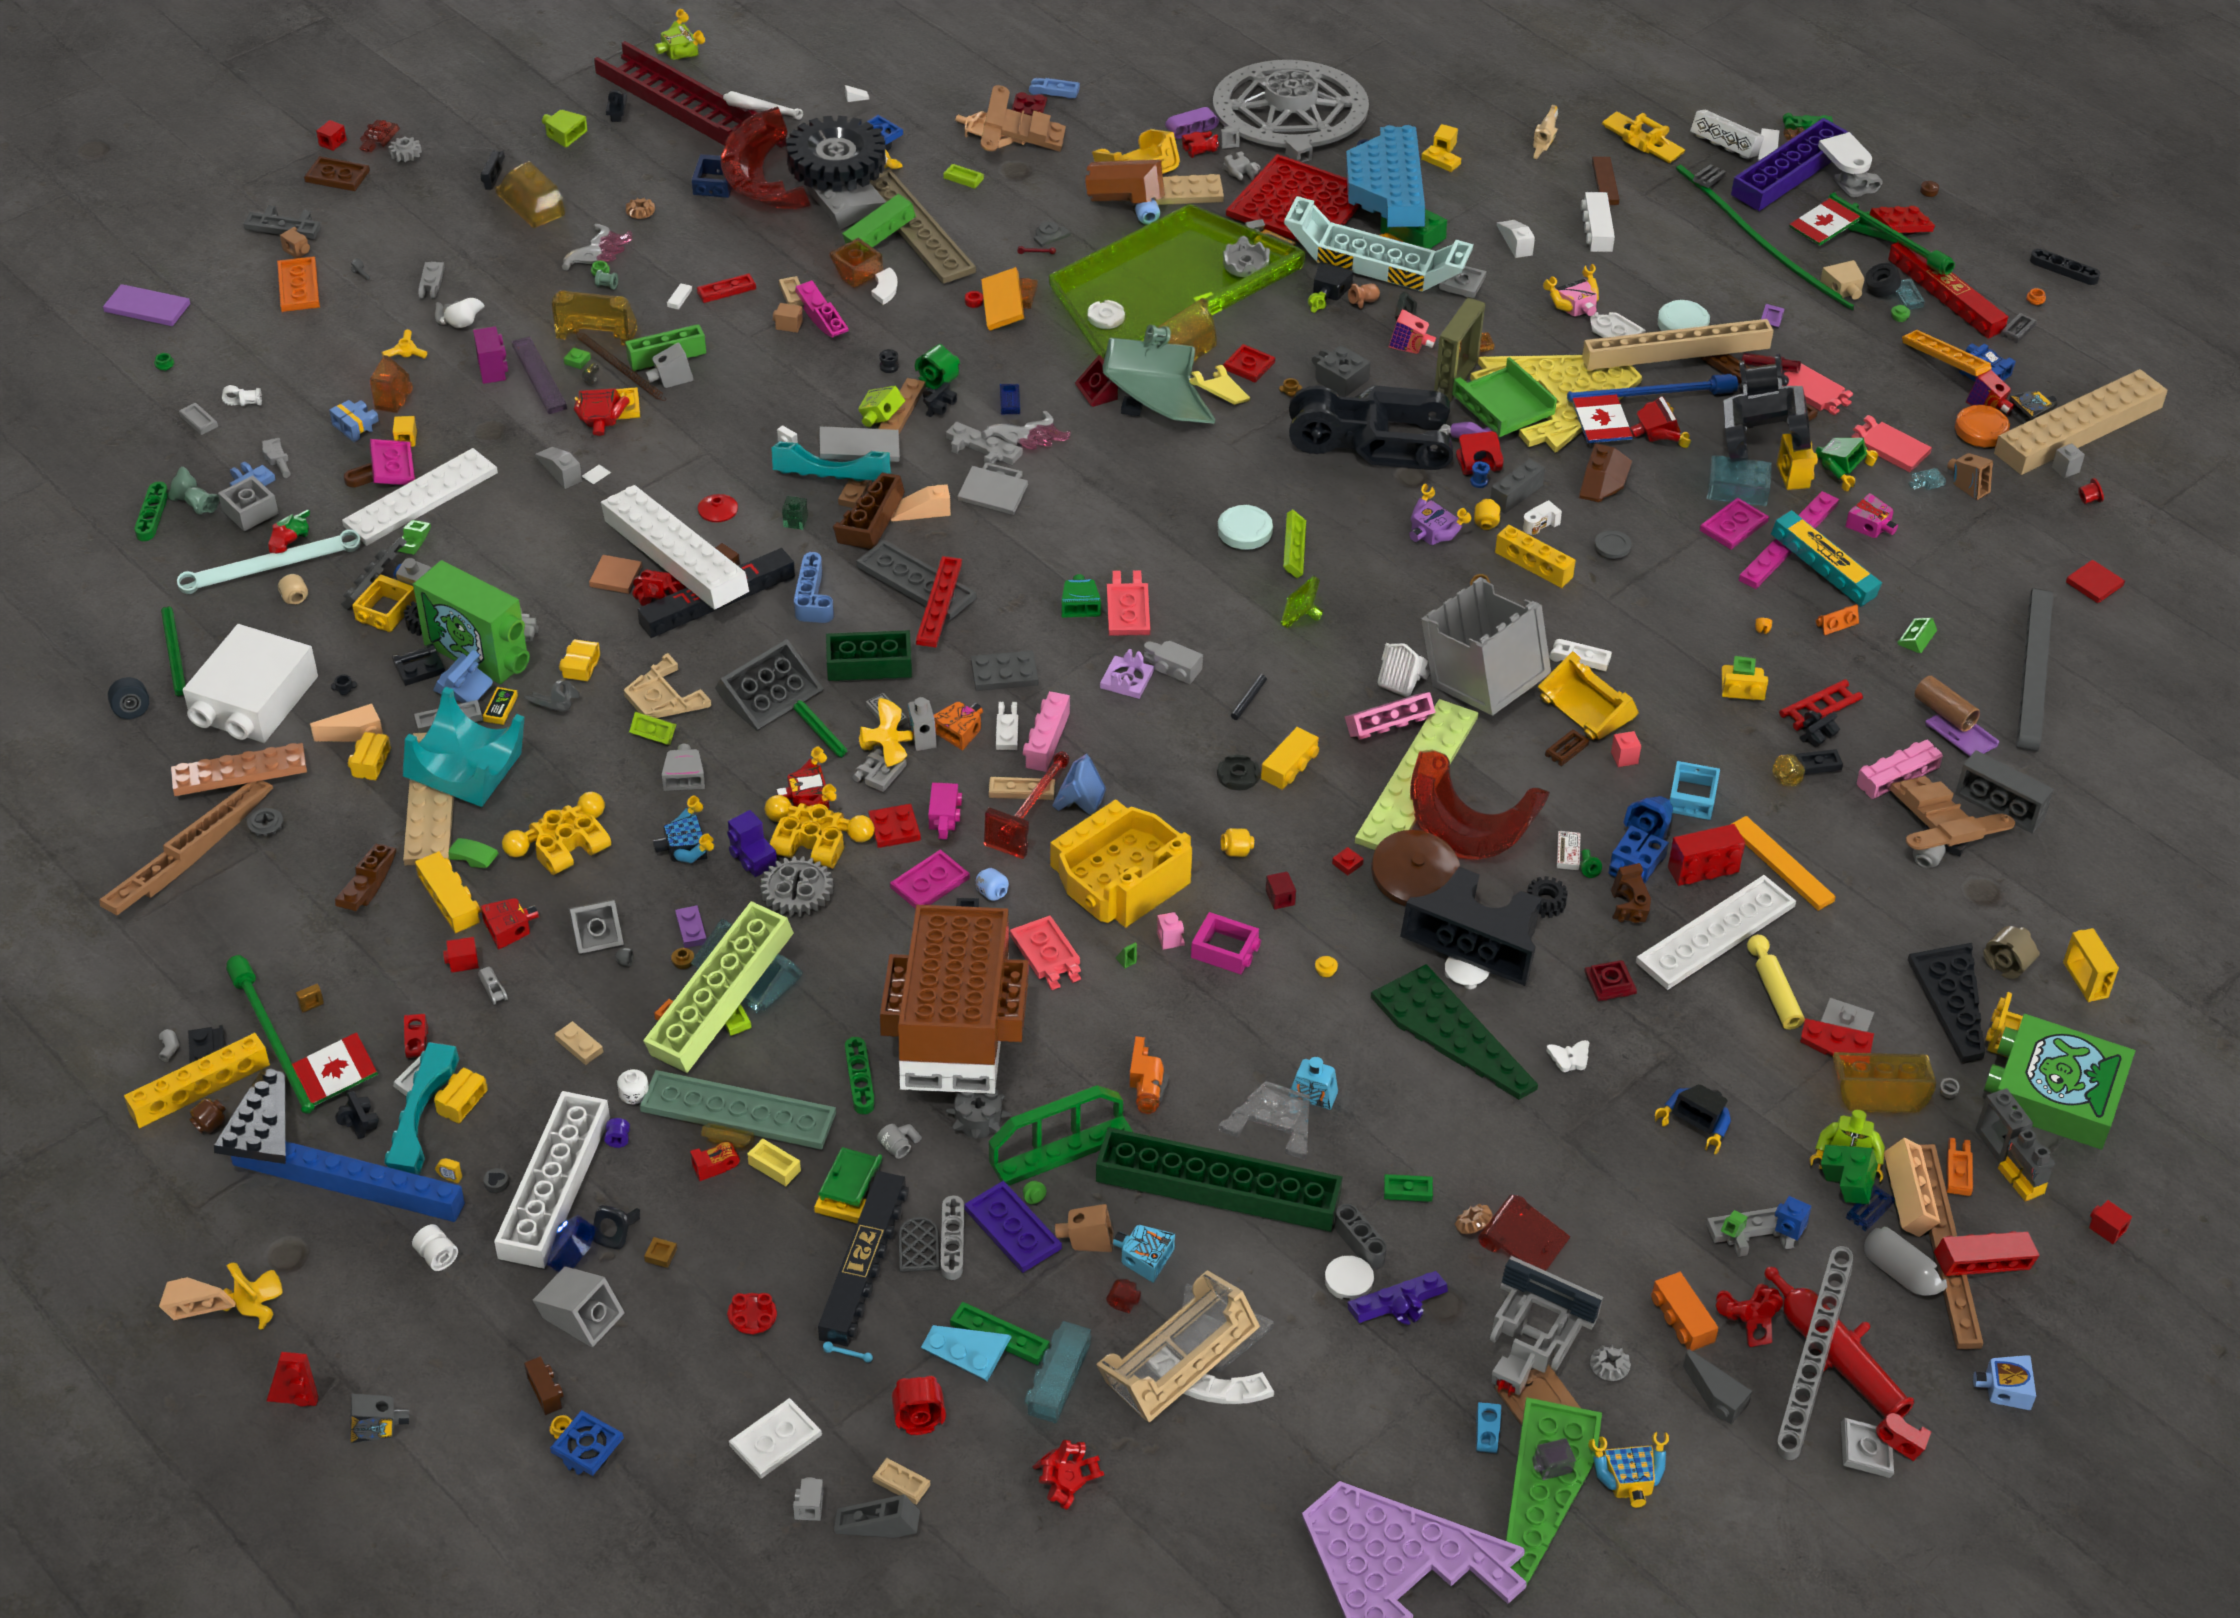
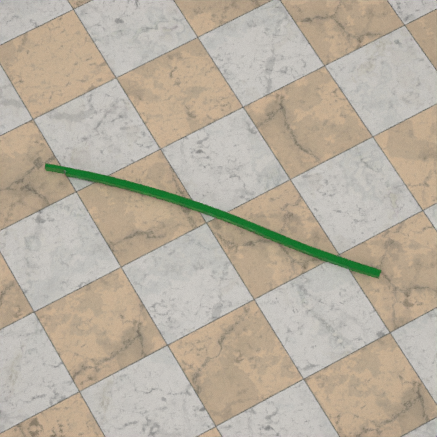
M1681 164L1676 167L1679 173L1712 199L1734 222L1772 256L1811 285L1854 311L1853 304L1842 299L1841 294L1814 278L1774 248L1715 192L1694 182V175Z

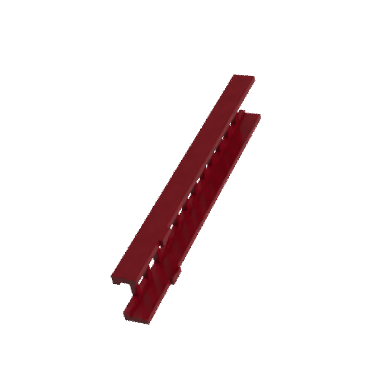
M626 41L622 42L623 54L621 59L627 61V63L616 68L599 57L594 58L596 74L756 164L761 161L758 149L769 142L781 148L786 146V130L759 116L758 112L728 105L720 93ZM634 67L639 68L630 75L626 73ZM647 73L652 75L643 81L638 80ZM659 80L663 82L655 88L650 87ZM669 88H675V90L670 92L669 94H663V92L668 90ZM683 93L689 96L681 102L674 100V98ZM695 100L701 103L693 109L686 107ZM707 107L713 109L712 112L705 116L699 114L700 111ZM719 114L726 117L718 123L711 121V119ZM732 121L738 123L732 129L725 126ZM746 127L752 129L751 132L743 137L736 135V133ZM757 135L764 138L755 144L748 142Z

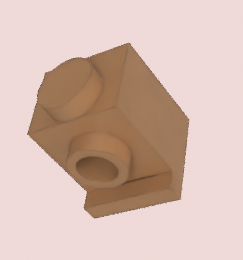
M296 227L280 235L283 250L293 257L300 258L309 252L310 245L307 238L303 234L298 233Z

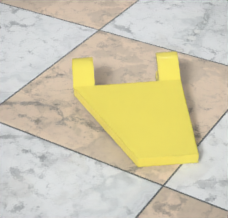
M1223 365L1215 366V369L1218 371L1213 373L1214 379L1204 381L1199 371L1191 373L1194 376L1189 380L1192 385H1197L1234 405L1250 401V397L1228 376Z

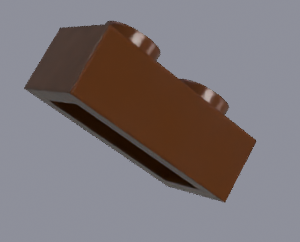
M541 1356L525 1362L527 1379L544 1414L547 1415L562 1409L560 1398L564 1397L560 1384H554L552 1380L554 1373L550 1364L545 1365Z

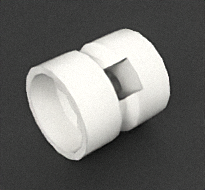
M437 1225L425 1226L413 1238V1248L420 1256L425 1258L426 1263L434 1271L447 1268L455 1261L458 1255V1248L452 1241L446 1238L444 1232Z

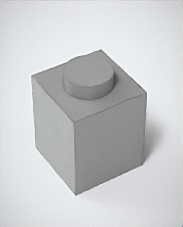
M1302 136L1286 141L1287 148L1285 154L1290 159L1302 163L1312 160L1313 146Z
M2072 443L2056 450L2052 468L2064 479L2080 473L2085 454Z

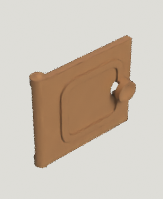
M1549 1364L1545 1373L1537 1369L1530 1371L1526 1384L1532 1383V1385L1525 1386L1520 1396L1513 1393L1508 1397V1391L1505 1389L1498 1392L1521 1426L1526 1397L1580 1408Z

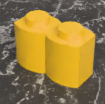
M574 639L571 645L567 647L566 656L560 661L559 669L562 671L563 678L588 681L600 658L599 643Z

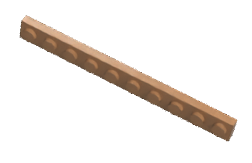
M911 378L906 379L900 389V393L906 401L889 420L882 422L878 429L899 430L900 434L926 388L925 381ZM850 478L838 498V505L853 508L856 505L857 499L866 494L868 487L872 484V480L854 481L853 478Z
M1931 1144L1920 1146L1940 1223L1929 1230L1934 1251L1941 1239L1946 1236L1957 1237L1936 1146ZM1935 1256L1941 1280L1946 1279L1947 1288L1943 1290L1956 1349H1981L1983 1340L1967 1275L1945 1276Z

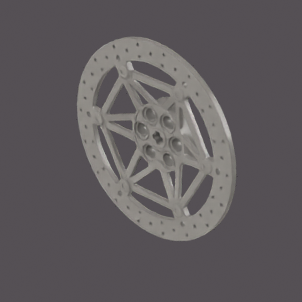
M1272 60L1245 66L1226 76L1214 91L1213 109L1215 115L1225 127L1238 128L1239 136L1247 140L1268 146L1287 148L1286 141L1302 136L1314 147L1338 141L1355 132L1366 120L1369 100L1364 88L1354 78L1338 69L1302 60ZM1323 78L1336 84L1348 96H1341L1320 79ZM1249 80L1253 81L1238 99H1230L1233 92L1240 85ZM1257 86L1265 89L1264 92L1247 99ZM1318 86L1330 95L1318 91ZM1262 97H1265L1264 100L1256 101V100H1258V99H1260V98H1262ZM1315 105L1334 106L1335 109L1322 121ZM1270 106L1267 122L1262 121L1248 109ZM1344 107H1352L1350 113L1343 121L1333 127L1329 125ZM1233 110L1241 111L1261 128L1258 129L1247 124ZM1277 110V111L1283 112V113L1273 122V117H1274L1275 111ZM1311 110L1315 120L1305 111ZM1291 113L1298 114L1309 124L1279 126ZM1295 131H1317V132H1315V133L1297 134V135H1296V134H1279V133H1274V132H1295Z

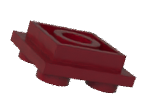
M1024 92L1016 94L1011 110L1020 113L1023 110L1024 114L1032 116L1033 111L1044 113L1047 97H1044L1042 94L1027 95Z
M1622 960L1593 965L1584 969L1598 1001L1637 994V989Z

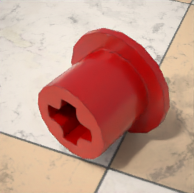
M2092 478L2090 484L2078 488L2079 496L2084 504L2095 500L2103 502V491L2097 479Z

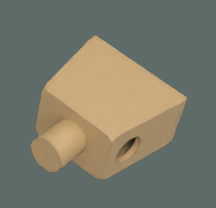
M1852 260L1823 267L1820 282L1841 294L1842 298L1851 296L1852 299L1856 300L1862 295L1864 276L1856 262Z

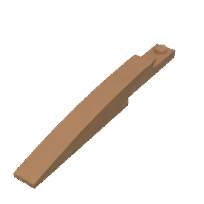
M262 780L247 783L165 843L162 854L99 899L100 907L115 915H119L144 895L149 898L154 896L193 865L234 828L273 789V786Z

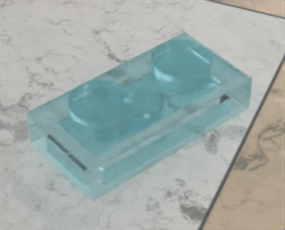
M1912 279L1901 280V285L1896 293L1902 304L1908 309L1924 307L1925 301Z

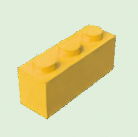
M1296 727L1262 763L1261 779L1283 790L1294 781L1300 771L1306 768L1307 763L1317 756L1319 752V737Z

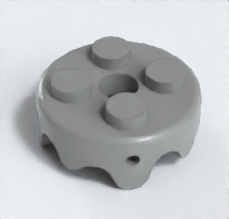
M1241 236L1237 243L1233 245L1228 244L1226 250L1223 251L1224 268L1232 275L1245 279L1259 276L1269 266L1270 249L1264 248L1261 242L1251 245L1246 236Z

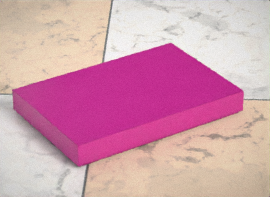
M370 439L369 446L374 483L406 485L415 480L410 442Z
M1736 498L1701 524L1700 531L1727 548L1733 549L1765 525L1769 520V516L1743 500Z
M940 849L890 882V888L916 909V905L933 904L969 880L970 873Z

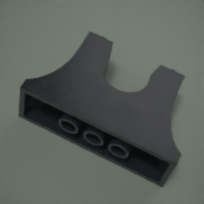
M1458 867L1443 887L1425 896L1410 897L1406 902L1400 937L1523 986L1527 984L1536 946L1531 941V937L1535 933L1542 898L1520 891L1504 907L1491 908L1483 906L1475 900L1480 874Z

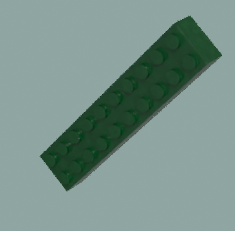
M1110 1127L1107 1129L1096 1163V1182L1329 1232H1331L1341 1196L1343 1176Z

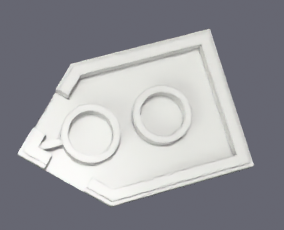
M1595 312L1594 315L1590 316L1592 331L1602 338L1642 334L1646 331L1618 313L1609 312V315H1598V312Z

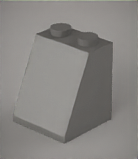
M566 1266L533 1299L543 1319L590 1347H594L625 1313L605 1277Z

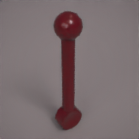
M1019 246L1017 249L1019 254H1023L1024 252H1049L1050 254L1056 253V249L1054 247H1051L1050 249L1024 248L1023 246Z

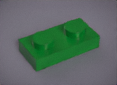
M1385 1174L1384 1199L1432 1202L1433 1177Z

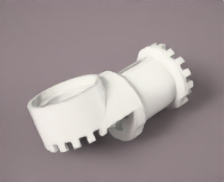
M229 385L223 389L222 399L227 405H262L260 388L244 391V389ZM234 393L236 397L230 398L226 394Z

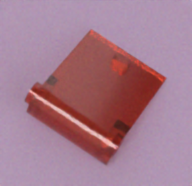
M1509 1195L1480 1233L1478 1240L1485 1249L1491 1252H1497L1502 1248L1511 1256L1546 1271L1571 1236L1528 1204L1523 1197Z

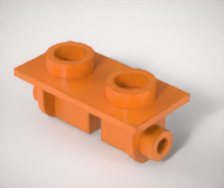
M1858 605L1821 615L1816 619V625L1823 628V635H1827L1859 624Z

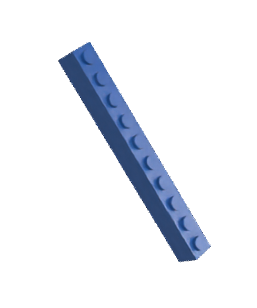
M285 1141L286 1164L231 1156L234 1166L452 1222L456 1221L465 1204L462 1187L459 1185Z

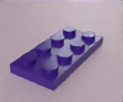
M1004 1180L964 1204L965 1211L1022 1273L1062 1249V1243Z

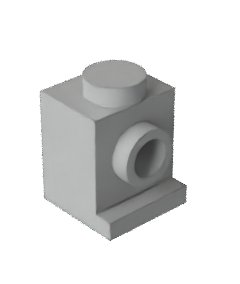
M807 1477L801 1480V1489H796L793 1504L795 1520L821 1521L824 1496L822 1479Z

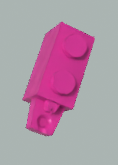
M932 783L928 814L929 829L938 830V839H947L948 830H955L956 822H960L961 809H958V806H962V793H958V784Z

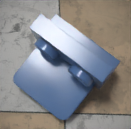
M472 650L468 656L462 653L451 667L441 674L433 691L442 694L443 689L449 687L454 689L455 700L466 703L479 700L491 687L493 681L477 668L479 665L477 660L480 654Z
M1087 754L1073 762L1052 805L1058 811L1066 806L1070 807L1075 802L1085 812L1092 815L1101 804L1106 787L1092 759Z

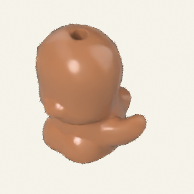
M1373 283L1364 284L1360 287L1357 284H1352L1348 291L1349 302L1358 304L1359 309L1363 308L1364 302L1373 303L1380 296L1379 288Z

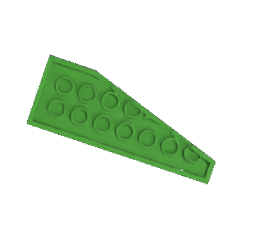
M1526 1397L1505 1540L1525 1549L1524 1556L1510 1568L1526 1581V1587L1594 1465L1593 1457L1595 1452L1590 1450L1588 1443L1591 1439H1594L1595 1446L1598 1448L1601 1412Z

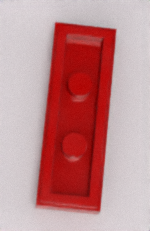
M748 273L697 287V293L702 302L706 303L755 290L756 283Z

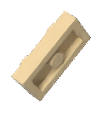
M797 276L779 279V286L787 304L801 306L804 303L795 292L796 286L800 285Z
M573 1021L555 1033V1040L585 1065L603 1053V1046Z

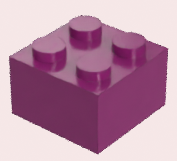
M496 326L473 330L483 384L506 380L505 372H508L507 361H503L506 360V351L503 345L502 334H498Z

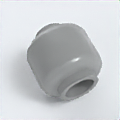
M1945 845L1924 850L1914 849L1913 857L1916 864L1920 867L1933 868L1940 863L1946 848Z

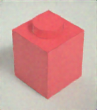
M1635 732L1614 734L1611 754L1617 766L1623 767L1638 764L1641 744Z

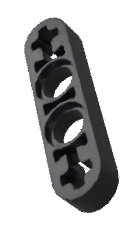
M2034 249L2031 253L2030 262L2038 267L2088 285H2095L2099 281L2101 273L2096 268L2043 249Z

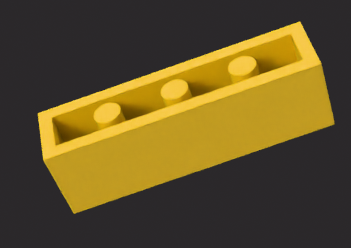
M440 851L415 861L418 878L455 933L480 923L478 913H481L480 907L476 900H471V894L467 886L463 887L461 885V878L457 872L452 871V865L448 858L444 859Z

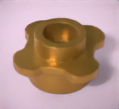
M1293 378L1284 380L1283 386L1279 387L1280 392H1285L1286 395L1291 397L1302 389L1299 382Z

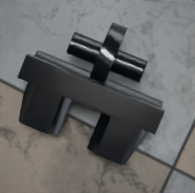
M618 90L609 92L606 115L611 117V122H622L627 102V93L622 94Z
M944 382L938 389L927 388L923 392V402L928 407L926 416L932 417L935 413L942 416L947 410L946 403L954 405L957 402V393L950 390V383Z
M1808 711L1804 715L1805 721L1803 722V725L1808 728L1806 733L1800 736V740L1803 743L1809 740L1815 747H1818L1827 739L1821 732L1822 730L1829 738L1835 736L1840 731L1839 726L1834 721L1838 715L1833 711L1822 718L1820 712Z
M354 1091L347 1092L348 1102L338 1108L339 1111L335 1115V1120L339 1125L352 1126L358 1139L365 1138L366 1130L377 1128L379 1118L376 1113L365 1114L371 1108L368 1096L357 1098Z

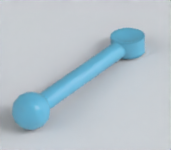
M831 1342L823 1344V1350L826 1353L835 1351L861 1358L867 1363L873 1359L871 1353L862 1354L833 1346Z

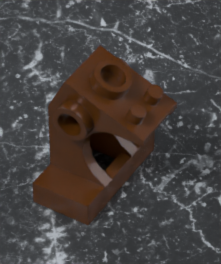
M1640 863L1620 867L1611 889L1613 897L1625 896L1629 900L1628 903L1616 905L1612 918L1618 919L1619 922L1624 920L1633 923L1645 922L1649 914L1651 897L1641 877L1643 868Z

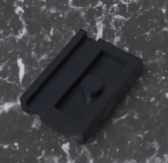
M223 1025L216 1029L207 1027L188 1030L190 1063L225 1047Z

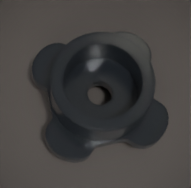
M346 674L337 676L334 680L335 683L331 684V689L339 691L341 695H347L352 688L357 687V682L352 681L351 677Z

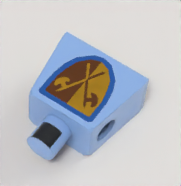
M2031 1356L1991 1359L1986 1372H1974V1387L1988 1388L1989 1400L1992 1403L2031 1410L2036 1398Z

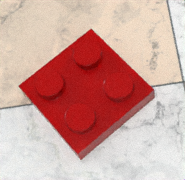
M911 804L868 811L869 818L875 827L873 834L877 848L921 841L920 831Z

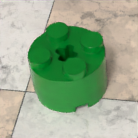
M937 344L916 359L915 371H919V380L925 381V386L934 390L938 389L944 382L950 383L957 378L960 360L957 356L952 355L942 344Z

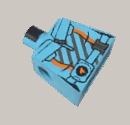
M1313 1057L1310 1060L1303 1059L1288 1097L1331 1110L1338 1094L1335 1069L1332 1066L1323 1064V1060L1319 1057Z
M1137 1225L1130 1236L1117 1232L1113 1245L1122 1248L1121 1262L1123 1265L1154 1283L1174 1250L1175 1234Z

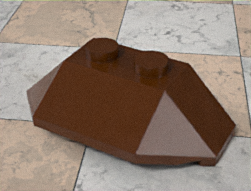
M1595 443L1586 467L1579 498L1600 502L1605 497L1611 496L1623 489L1632 460L1614 447Z

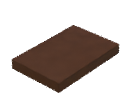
M319 156L304 176V180L307 183L356 191L369 173L370 167L365 164Z

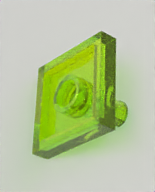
M1312 576L1288 596L1281 621L1283 626L1288 628L1305 613L1315 621L1321 618L1323 610L1314 604L1320 582L1318 578Z

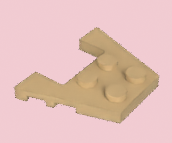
M669 653L662 657L660 663L657 665L653 664L651 670L646 675H640L624 689V696L639 713L655 718L711 707V700L701 689L682 698L663 678L678 670V663Z

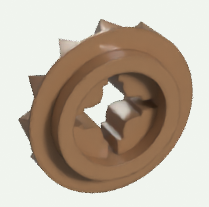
M645 197L630 200V203L626 204V213L632 218H647L655 212L654 203L650 199L646 200Z
M1477 1204L1475 1207L1470 1206L1468 1210H1463V1214L1457 1217L1455 1226L1462 1234L1476 1233L1490 1222L1493 1215L1492 1211L1487 1205Z

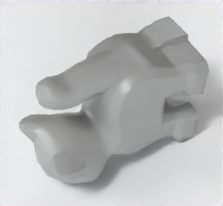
M1242 151L1236 153L1237 159L1235 160L1232 155L1225 156L1223 169L1228 171L1230 176L1238 178V180H1242L1243 174L1247 173L1253 181L1261 169L1260 165L1256 162H1250Z

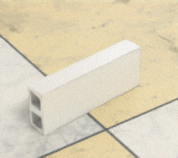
M681 283L668 300L667 307L679 310L691 293L692 286Z

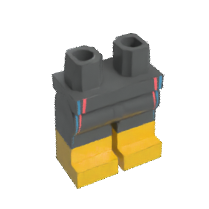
M2027 1129L2020 1132L2019 1136L2009 1140L2007 1149L2009 1152L2006 1160L1998 1166L1999 1171L2010 1184L2013 1183V1188L2025 1202L2045 1194L2051 1175V1168L2055 1165L2054 1160L2050 1157V1150L2038 1143L2036 1134L2032 1129Z

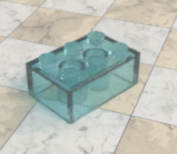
M1712 455L1708 476L1707 499L1732 502L1739 498L1748 504L1767 506L1772 462L1746 460L1731 463L1730 457Z

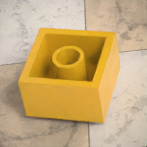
M1782 434L1776 465L1786 489L1810 488L1811 480L1814 479V466L1817 465L1818 461L1817 454L1812 449V442L1811 449L1794 452L1791 434Z

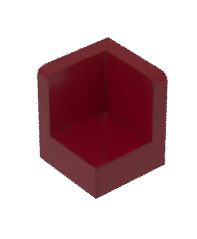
M1281 872L1267 875L1266 893L1273 909L1295 905L1296 888L1289 873Z

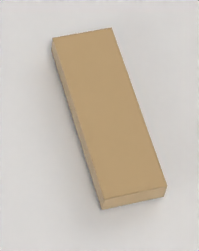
M990 777L989 798L1054 800L1055 779Z

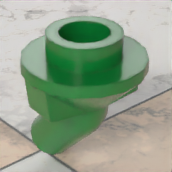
M1584 849L1581 851L1583 861L1580 863V869L1584 876L1595 878L1601 873L1602 863L1597 857H1591L1589 849Z

